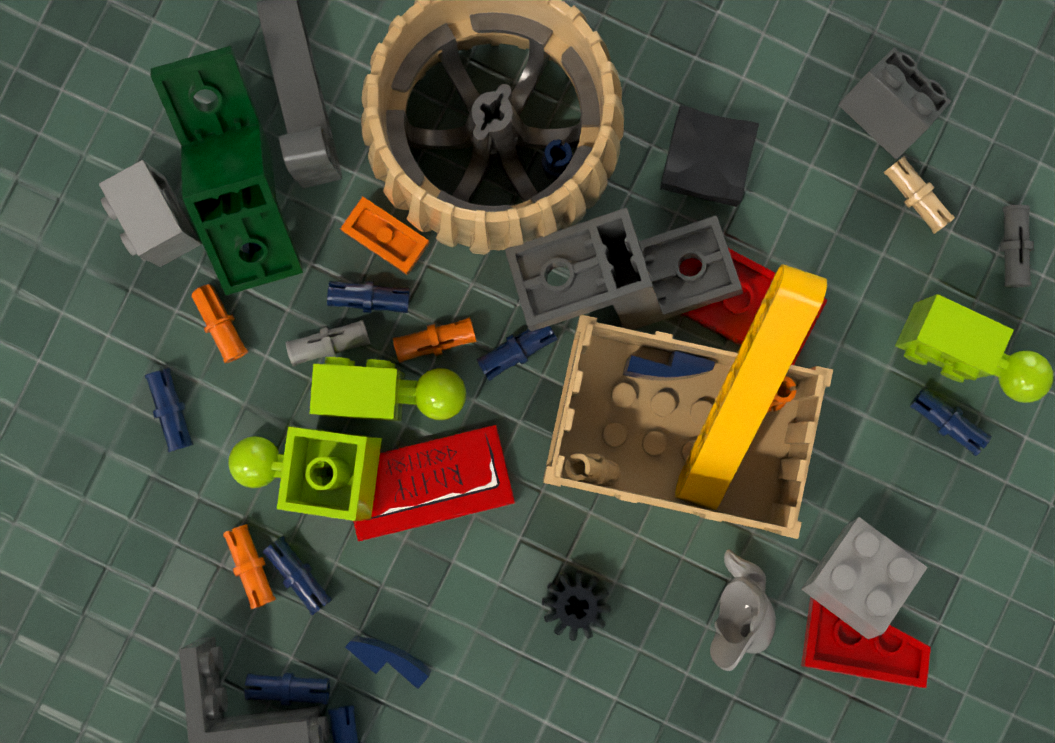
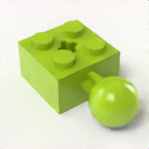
M939 294L914 303L895 345L905 350L904 357L921 365H927L928 362L942 368L940 373L943 376L963 383L965 379L976 380L977 378L995 375L998 377L1002 391L1009 398L1017 402L1030 403L1043 398L1050 391L1054 380L1053 369L1049 361L1041 354L1033 351H1018L1009 356L1004 353L1014 329Z
M325 357V364H313L310 414L327 417L401 421L402 405L409 404L417 405L418 409L428 418L447 420L457 415L463 408L466 401V387L458 374L445 368L429 370L418 381L404 380L405 374L395 369V364L391 363V361L367 359L366 367L355 366V361H350L349 358Z
M288 427L284 454H280L277 447L266 438L259 436L247 437L239 441L232 448L228 459V466L232 477L239 484L248 488H261L270 484L275 478H281L277 502L278 510L351 521L371 519L382 438L312 428ZM328 468L333 469V477L327 476Z

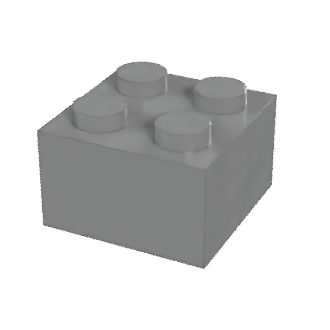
M144 160L99 183L105 197L100 199L101 203L112 220L118 218L125 231L120 234L121 240L132 256L137 254L144 262L149 261L162 267L202 244L165 176Z
M858 517L843 528L801 590L865 638L871 639L884 634L928 567Z

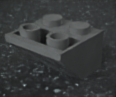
M894 47L861 79L838 105L889 154L898 159L934 123L951 103V100L946 96L945 89L938 82L929 80L917 69V64L912 57L904 52H899Z

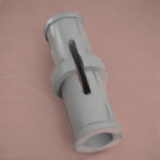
M360 320L359 322L331 330L328 327L321 328L320 333L285 343L292 366H296L325 356L337 357L336 353L369 345L370 340L364 320Z

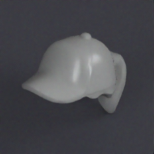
M728 549L724 554V562L728 571L734 576V579L727 585L721 595L719 617L715 621L716 633L710 647V655L713 662L725 671L733 670L745 653L756 654L766 650L772 641L776 628L775 611L765 594V573L756 564L740 558Z

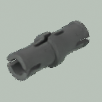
M1009 205L1003 207L1004 242L1000 243V252L1005 254L1004 287L1006 288L1032 286L1030 281V251L1034 250V242L1030 241L1029 205Z

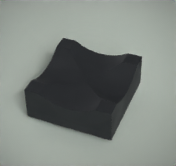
M680 105L660 189L737 207L742 201L759 123L720 117Z

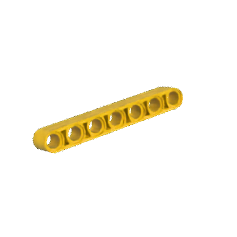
M784 264L779 267L681 470L675 490L676 498L713 510L718 508L822 305L827 289L826 278Z

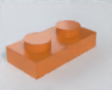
M363 196L340 228L342 232L406 275L411 272L430 244L428 239Z

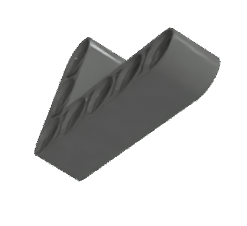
M299 0L256 2L257 11L287 130L286 135L279 136L287 170L303 189L341 180L342 172Z

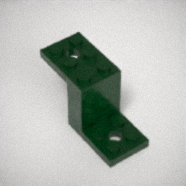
M227 46L151 68V79L181 145L182 199L225 295L303 273L302 262L276 199L271 148L232 47ZM207 89L213 91L217 98L211 103L204 104L198 102L194 95L200 90ZM246 243H257L262 247L253 254L240 250L241 246Z

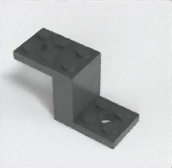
M624 208L553 232L545 237L542 236L524 242L522 245L505 249L527 327L531 332L610 305L614 306L623 327L634 330L743 294L717 215L639 241L628 209ZM690 258L699 260L702 263V269L697 275L689 277L680 273L679 268L683 261ZM564 267L570 271L569 279L565 284L561 286H551L548 284L547 278L553 269Z
M215 637L199 638L179 649L189 743H324L329 740L328 720L326 716L321 717L320 706L224 717L223 712H227L228 695L226 688L220 687L219 671H222L224 667L221 646L216 647Z

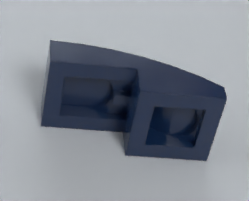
M674 351L669 355L667 365L631 355L626 360L623 375L645 380H682L712 371L715 362L679 351Z
M355 636L345 647L375 674L379 672L386 662L389 663L417 689L426 681L432 671L409 653L376 639Z

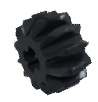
M582 570L576 571L575 583L569 582L568 575L565 572L561 573L560 579L564 585L562 589L552 582H549L547 585V589L557 597L542 598L543 606L556 608L544 615L545 622H552L560 618L554 628V633L560 635L566 626H569V638L572 641L577 639V628L582 627L588 639L593 637L592 629L589 626L591 622L599 628H604L606 625L605 621L596 615L597 612H611L609 604L597 603V601L609 595L608 590L601 588L592 592L599 579L593 575L589 578L586 585L582 584L584 578ZM576 595L579 600L586 599L588 604L582 605L584 612L576 615L574 610L567 611L565 605H570L568 598Z

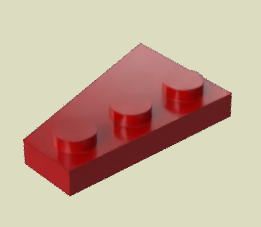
M810 596L802 667L917 688H926L930 646L891 625L888 626L884 634L867 639Z

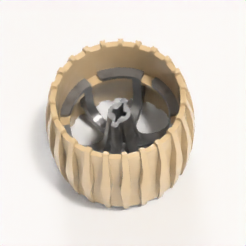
M415 0L411 8L402 16L397 15L391 22L385 39L382 43L377 44L370 62L371 73L367 74L364 79L362 90L364 111L361 117V127L364 143L370 147L368 160L376 179L385 182L383 192L394 207L401 210H409L406 219L421 232L433 230L438 233L436 239L440 243L449 247H455L457 244L470 247L469 249L472 253L482 255L487 254L490 250H505L509 247L522 245L524 242L542 236L545 237L559 229L574 226L581 221L586 214V209L593 207L608 185L607 179L613 174L618 162L621 148L620 141L624 132V107L618 72L611 62L605 42L597 31H592L583 13L577 7H570L562 0ZM491 44V46H499V44L518 46V48L524 50L526 48L529 49V58L512 93L509 85L502 84L496 92H486L480 95L464 69L458 51L463 49L469 50L477 45ZM548 60H552L565 71V74L570 78L575 88L581 109L580 122L575 126L561 129H539L525 125L519 116L533 93ZM440 61L470 114L465 125L460 128L429 130L414 127L409 124L406 116L407 104L412 88L426 75V71ZM490 118L501 119V121L494 119L490 124H487L486 126V120ZM557 139L562 140L561 145L563 146L565 142L570 147L578 146L564 172L549 187L539 193L528 178L516 150V146L546 148L551 141ZM473 146L469 166L452 195L443 190L440 191L424 176L409 147L421 149H461ZM493 157L498 158L504 172L523 203L512 206H484L469 203L486 175Z

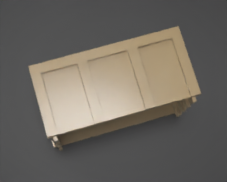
M580 315L574 335L543 483L600 493L623 501L645 503L694 514L709 520L731 522L798 539L802 523L798 521L824 391L826 387H830L833 370L819 366L809 369L794 365L790 366L786 376L791 378L796 384L795 387L790 388V391L797 390L795 397L780 410L773 412L772 408L771 412L766 413L720 505L716 510L676 498L675 490L681 470L738 351L730 352L672 339V334L659 331L652 335L596 322L597 318ZM674 351H679L715 362L712 371L682 380H645L623 375L626 360L631 355L667 365L669 355ZM572 454H598L604 457L602 460H611L617 463L620 468V478L618 481L611 479L615 483L612 486H598L585 483L584 481H575L567 476L565 463L567 459L575 461L570 457Z

